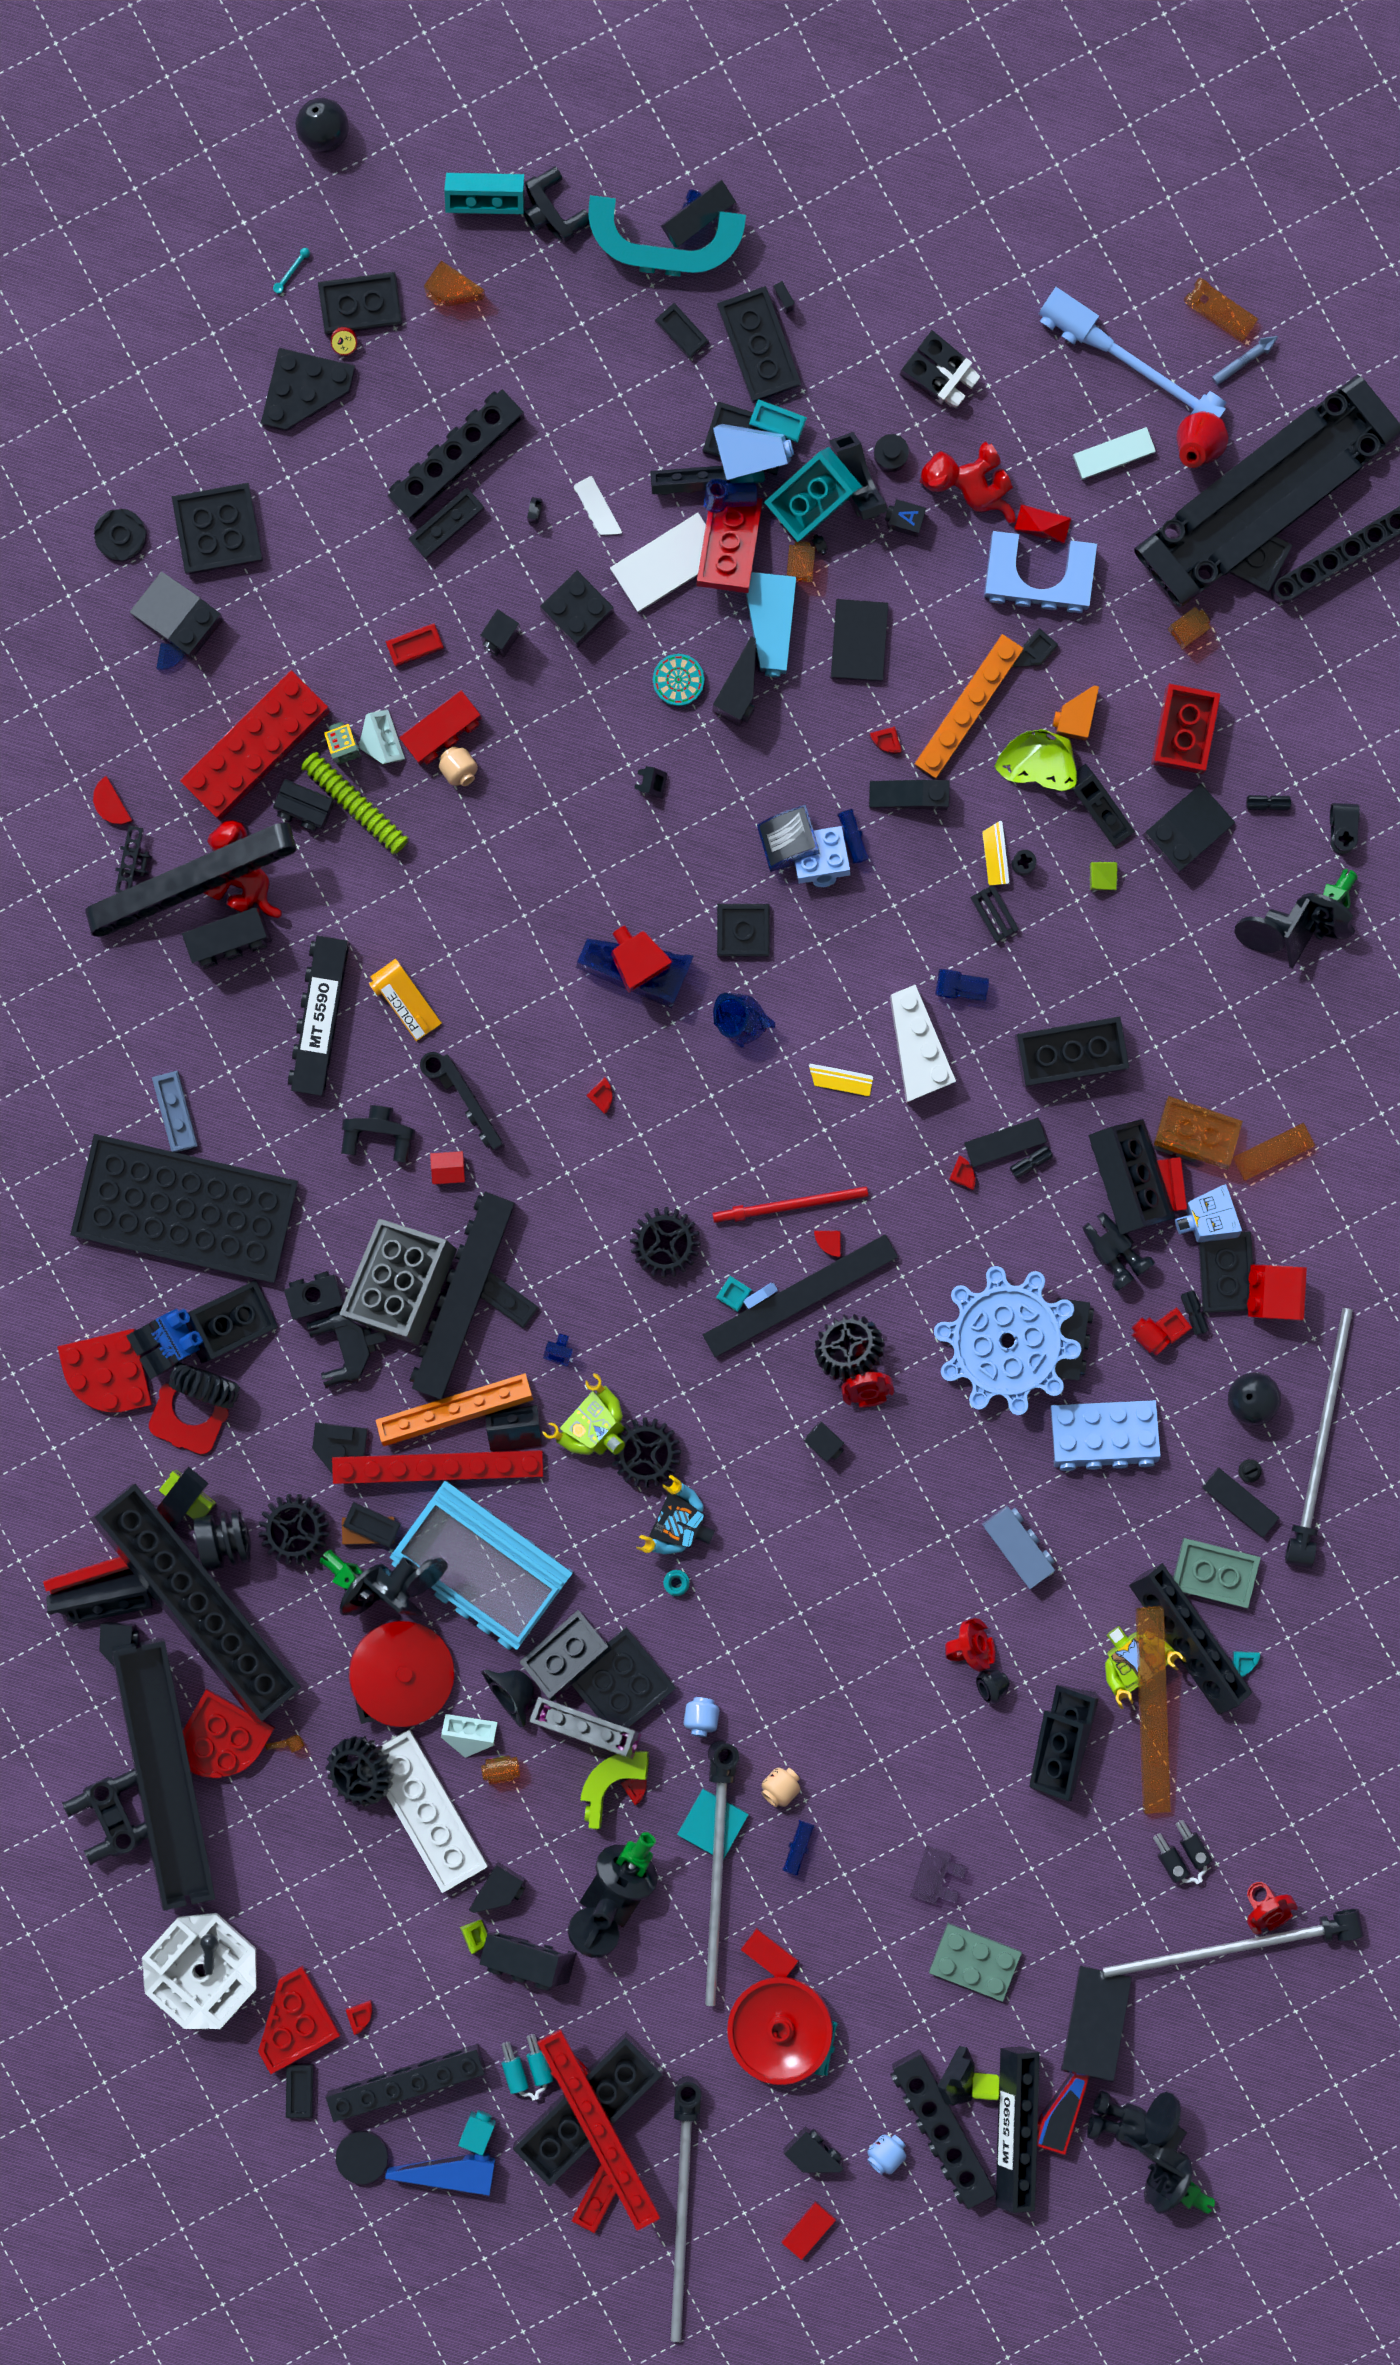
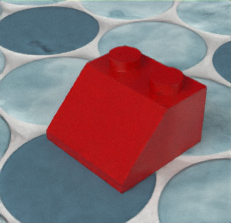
M1251 1265L1249 1273V1299L1247 1301L1248 1317L1304 1320L1307 1267Z

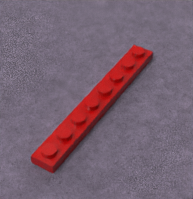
M542 1450L332 1457L333 1484L543 1477Z
M559 2029L539 2040L537 2044L636 2230L638 2231L659 2220V2212L563 2031Z

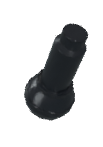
M213 1934L204 1935L200 1941L204 1952V1970L206 1975L213 1974L214 1953L219 1944L218 1938Z

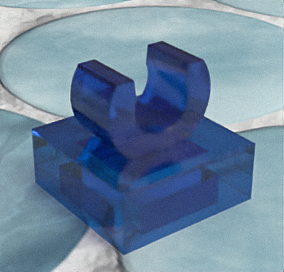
M559 1333L556 1343L548 1341L543 1358L568 1367L573 1349L566 1347L569 1336Z

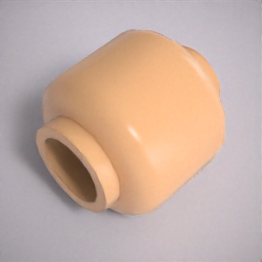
M451 747L441 755L439 769L449 784L453 786H467L474 781V775L477 772L478 766L466 749Z
M775 1768L762 1782L763 1791L761 1794L774 1807L778 1805L785 1807L799 1794L800 1786L797 1781L800 1778L790 1768L787 1770Z

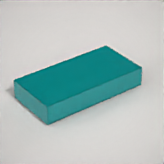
M758 399L749 425L766 432L783 434L787 440L790 439L798 443L807 417Z

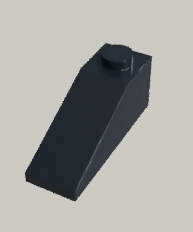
M1084 764L1076 770V785L1071 789L1110 843L1115 847L1135 831L1093 771ZM1069 777V779L1066 781V782H1069V781H1070V782H1073V780H1072L1070 777Z
M950 780L870 781L869 808L947 810L949 807Z

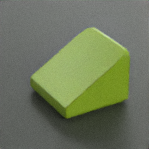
M974 2073L972 2097L987 2100L999 2099V2076L995 2074Z

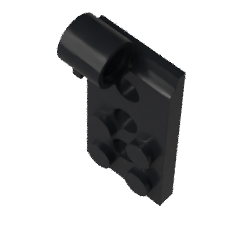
M437 1052L425 1054L420 1061L422 1073L430 1079L439 1078L446 1090L453 1085L455 1086L469 1109L465 1112L472 1125H479L482 1130L479 1137L486 1148L492 1147L493 1150L497 1151L505 1146L448 1054L442 1056ZM433 1058L439 1059L441 1062V1068L436 1073H431L427 1069L428 1061Z

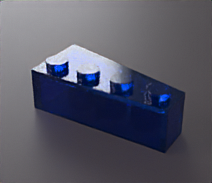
M587 938L578 958L576 968L626 989L612 958V950L620 945L618 943ZM663 951L672 961L671 967L632 992L672 1009L694 956Z

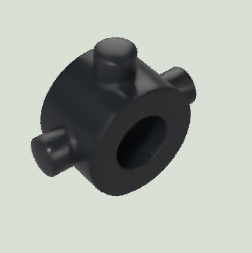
M815 534L812 540L815 550L818 554L826 555L828 548L823 537Z

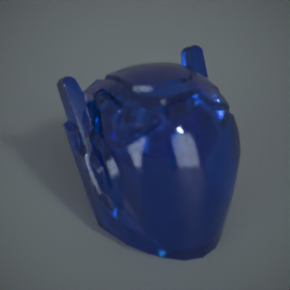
M725 992L721 993L715 1001L713 1008L714 1025L722 1035L735 1042L741 1048L744 1047V1044H749L758 1039L768 1027L775 1028L776 1023L765 1014L761 1005L751 996Z

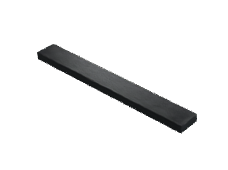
M885 1234L702 1335L714 1357H717L894 1260L898 1256Z

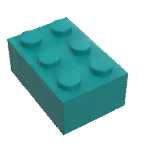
M827 447L818 452L764 503L795 540L799 542L810 535L859 491L862 486L830 447Z

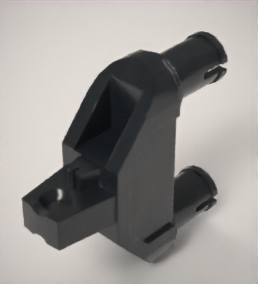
M332 1311L329 1317L307 1322L308 1329L319 1327V1329L309 1332L311 1339L330 1332H334L337 1335L345 1362L341 1368L321 1373L322 1380L330 1377L334 1378L333 1380L323 1382L325 1389L346 1382L352 1385L357 1384L371 1352L376 1351L374 1344L387 1341L386 1334L382 1332L371 1334L370 1328L364 1329L354 1321L339 1315L340 1312Z

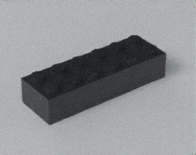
M625 2032L588 2069L586 2077L613 2125L663 2075V2069ZM563 2093L514 2142L513 2150L550 2187L592 2145Z

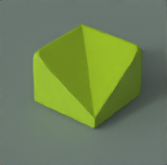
M1091 862L1090 890H1116L1117 862Z

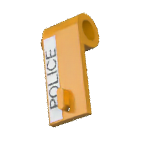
M394 959L370 976L373 981L369 985L377 996L383 994L416 1041L442 1024L397 959Z

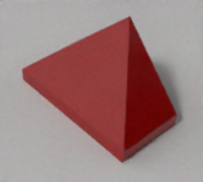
M1021 504L1014 530L1064 544L1071 518Z

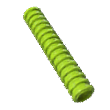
M318 752L312 753L304 761L301 769L303 771L307 770V775L309 777L313 776V781L319 782L321 788L325 787V792L331 793V797L333 799L336 798L339 805L343 804V809H348L351 816L355 815V820H360L361 826H366L368 832L372 831L373 837H378L379 842L384 843L386 849L390 848L392 855L397 854L407 844L408 836H403L401 830H396L397 826L395 824L391 825L389 819H384L385 815L383 813L379 814V809L373 808L371 802L367 803V798L361 797V792H356L353 785L349 786V781H344L341 774H336L337 770H332L330 763L326 764L324 758L320 759Z

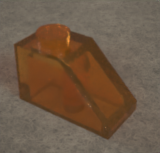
M440 261L424 285L425 293H427L426 298L438 306L440 303L449 307L480 301L486 296L483 288L443 261Z

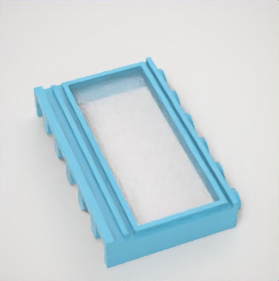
M445 1480L389 1558L394 1560L392 1562L394 1567L397 1566L403 1557L411 1560L418 1567L428 1559L443 1558L448 1562V1568L444 1575L431 1587L436 1591L434 1596L445 1604L450 1601L456 1605L455 1611L464 1618L468 1619L470 1616L478 1621L476 1626L488 1635L491 1632L500 1637L498 1642L507 1649L511 1650L513 1647L517 1650L573 1571L570 1568H565L553 1556L543 1552L531 1540L525 1539L514 1531V1528L509 1524L503 1523L492 1515L491 1511L481 1507L469 1495L459 1491L450 1484V1481Z

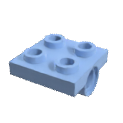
M842 826L811 831L815 848L793 855L799 884L813 882L817 887H827L834 884L837 877L850 875Z

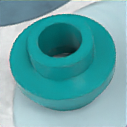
M672 1570L664 1577L663 1584L665 1590L670 1595L680 1596L688 1590L690 1581L685 1572ZM674 1578H679L682 1584L680 1587H674L671 1581Z

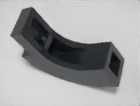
M851 432L829 440L831 450L862 486L849 499L857 517L861 516L863 520L876 518L880 514L887 512L886 502L873 483L861 442L855 433Z

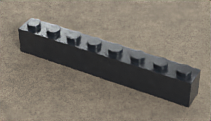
M484 1192L483 1196L478 1195L473 1210L477 1211L474 1221L469 1219L464 1232L465 1235H468L465 1245L460 1244L455 1259L459 1260L456 1270L451 1268L446 1281L447 1284H450L447 1294H441L437 1308L441 1309L438 1319H432L428 1329V1333L432 1334L429 1343H423L418 1356L423 1358L419 1368L414 1367L409 1381L413 1383L412 1389L438 1399H443L515 1202L488 1192Z

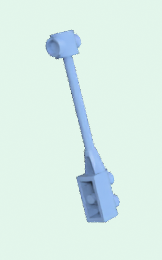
M1055 287L1041 308L1039 315L1042 316L1040 320L1042 324L1051 330L1057 326L1064 331L1062 337L1072 344L1079 341L1105 352H1110L1193 408L1194 410L1190 415L1206 411L1214 413L1220 418L1226 408L1224 406L1227 402L1213 392L1209 391L1207 395L1204 394L1198 400L1115 344L1110 336L1095 325L1099 315L1059 288Z

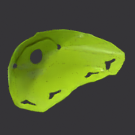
M1047 730L1026 731L1017 736L1006 746L995 764L996 770L1008 781L1017 783L1036 781L1043 787L1059 791L1069 790L1076 785L1077 771L1070 740ZM1046 734L1055 736L1056 739H1050ZM1003 765H1010V769L1012 772L1010 773L1007 768L1003 767ZM1023 771H1025L1028 774L1027 776H1025L1024 774L1019 776V774H1021ZM1054 776L1056 782H1053L1052 779L1047 780V778ZM1069 777L1073 780V782L1069 781L1065 784Z

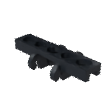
M129 825L125 846H120V850L124 851L120 868H115V871L119 872L115 889L116 893L122 892L120 890L122 881L128 882L127 889L132 887L136 872H139L140 876L143 877L144 874H149L146 871L148 858L152 859L153 856L148 855L149 852L146 851L145 854H141L140 846L144 832L143 828ZM133 830L139 831V836L136 840L131 839ZM130 843H135L136 849L130 848ZM128 855L134 858V862L131 865H126L124 862L125 857ZM138 856L143 857L141 869L135 868ZM123 874H130V877L124 878Z

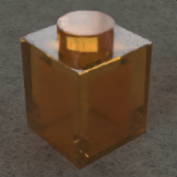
M796 541L794 545H789L786 576L796 577V581L812 582L815 547L810 546L809 542Z
M1194 607L1172 623L1167 630L1181 649L1184 650L1210 630L1209 623L1211 621L1203 610L1198 611Z

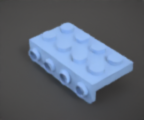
M1156 1400L1051 1405L1054 1467H1060L1062 1471L1075 1470L1078 1466H1086V1469L1089 1470L1100 1469L1102 1465H1112L1113 1468H1126L1128 1464H1139V1467H1151L1159 1461L1160 1445Z

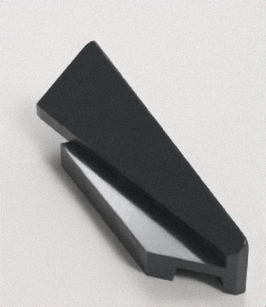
M129 1568L48 1595L46 1598L47 1613L49 1615L55 1613L63 1614L66 1616L67 1621L77 1624L153 1608L151 1599L153 1597Z

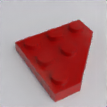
M303 1965L279 1978L258 2050L270 2074L341 2035Z

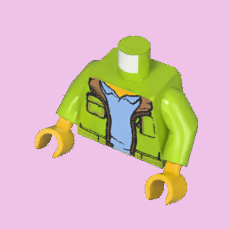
M1120 1626L1107 1634V1637L1115 1647L1107 1652L1108 1659L1105 1662L1106 1681L1116 1696L1117 1704L1121 1709H1123L1121 1703L1123 1698L1130 1699L1131 1704H1133L1130 1692L1169 1664L1173 1669L1178 1670L1174 1665V1661L1177 1658H1181L1186 1662L1184 1656L1179 1652H1175L1164 1639L1147 1632L1140 1635L1134 1632L1127 1637Z

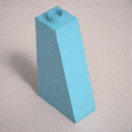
M752 572L749 593H746L753 636L756 638L755 647L761 672H765V676L781 677V674H786L796 577Z

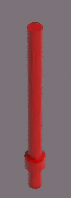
M866 1186L743 1207V1205L733 1206L731 1210L712 1213L714 1223L729 1220L739 1222L744 1221L746 1217L868 1197V1190Z

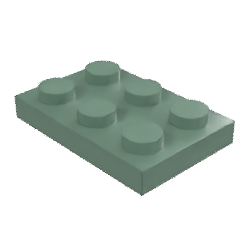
M1183 1538L1173 1579L1182 1592L1248 1608L1261 1557Z
M947 1923L929 1973L1003 2002L1022 1952Z

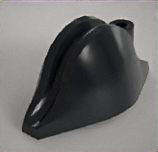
M488 1669L481 1671L489 1688L502 1707L519 1727H524L526 1725V1711L536 1704L533 1698L534 1688L530 1678L518 1670L496 1673Z

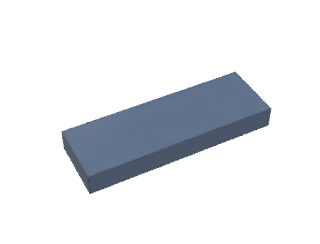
M174 1071L152 1077L171 1151L180 1152L198 1147L179 1072Z

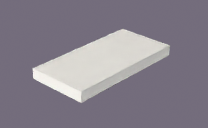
M696 513L610 567V570L637 613L698 576L706 527L699 513Z

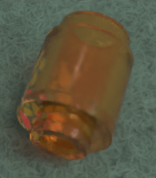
M507 1755L485 1759L486 1765H481L483 1781L488 1780L489 1785L512 1782L514 1778L520 1777L517 1756L511 1757Z

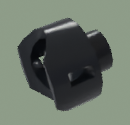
M887 434L876 442L874 459L876 464L885 472L890 473L901 470L907 462L909 447L901 436Z

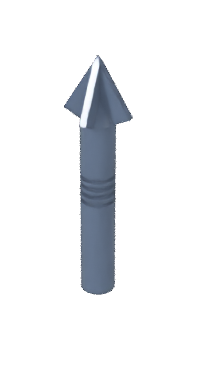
M1278 336L1260 338L1259 344L1212 376L1215 384L1219 385L1264 352L1268 354Z

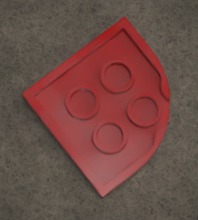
M135 1328L57 1346L65 1380L71 1391L86 1405L105 1412H122L153 1405L145 1369L139 1360L142 1356L136 1355L126 1335L136 1331Z
M206 1689L183 1729L190 1771L209 1778H222L243 1771L260 1755L275 1727L264 1720L262 1722H254L246 1710Z

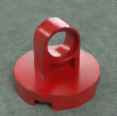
M868 1371L864 1376L860 1374L855 1375V1380L849 1378L841 1386L843 1401L850 1406L852 1402L859 1403V1407L862 1408L882 1404L887 1401V1395L894 1394L892 1378L879 1372Z
M978 1618L962 1622L959 1628V1638L945 1644L946 1659L950 1661L966 1660L968 1665L976 1671L989 1669V1664H993L995 1661V1646L993 1638H987L984 1629H988L986 1624Z
M1253 1883L1247 1891L1248 1899L1254 1908L1247 1918V1924L1254 1934H1262L1260 1929L1266 1927L1269 1931H1272L1282 1926L1293 1917L1291 1910L1298 1909L1291 1895L1286 1894L1276 1897L1273 1890L1265 1883ZM1260 1888L1266 1889V1898L1261 1902H1257L1254 1898L1255 1892Z

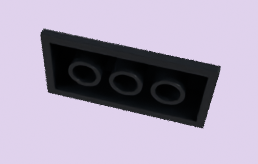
M1144 1119L1111 1126L1088 1135L1120 1235L1175 1218Z

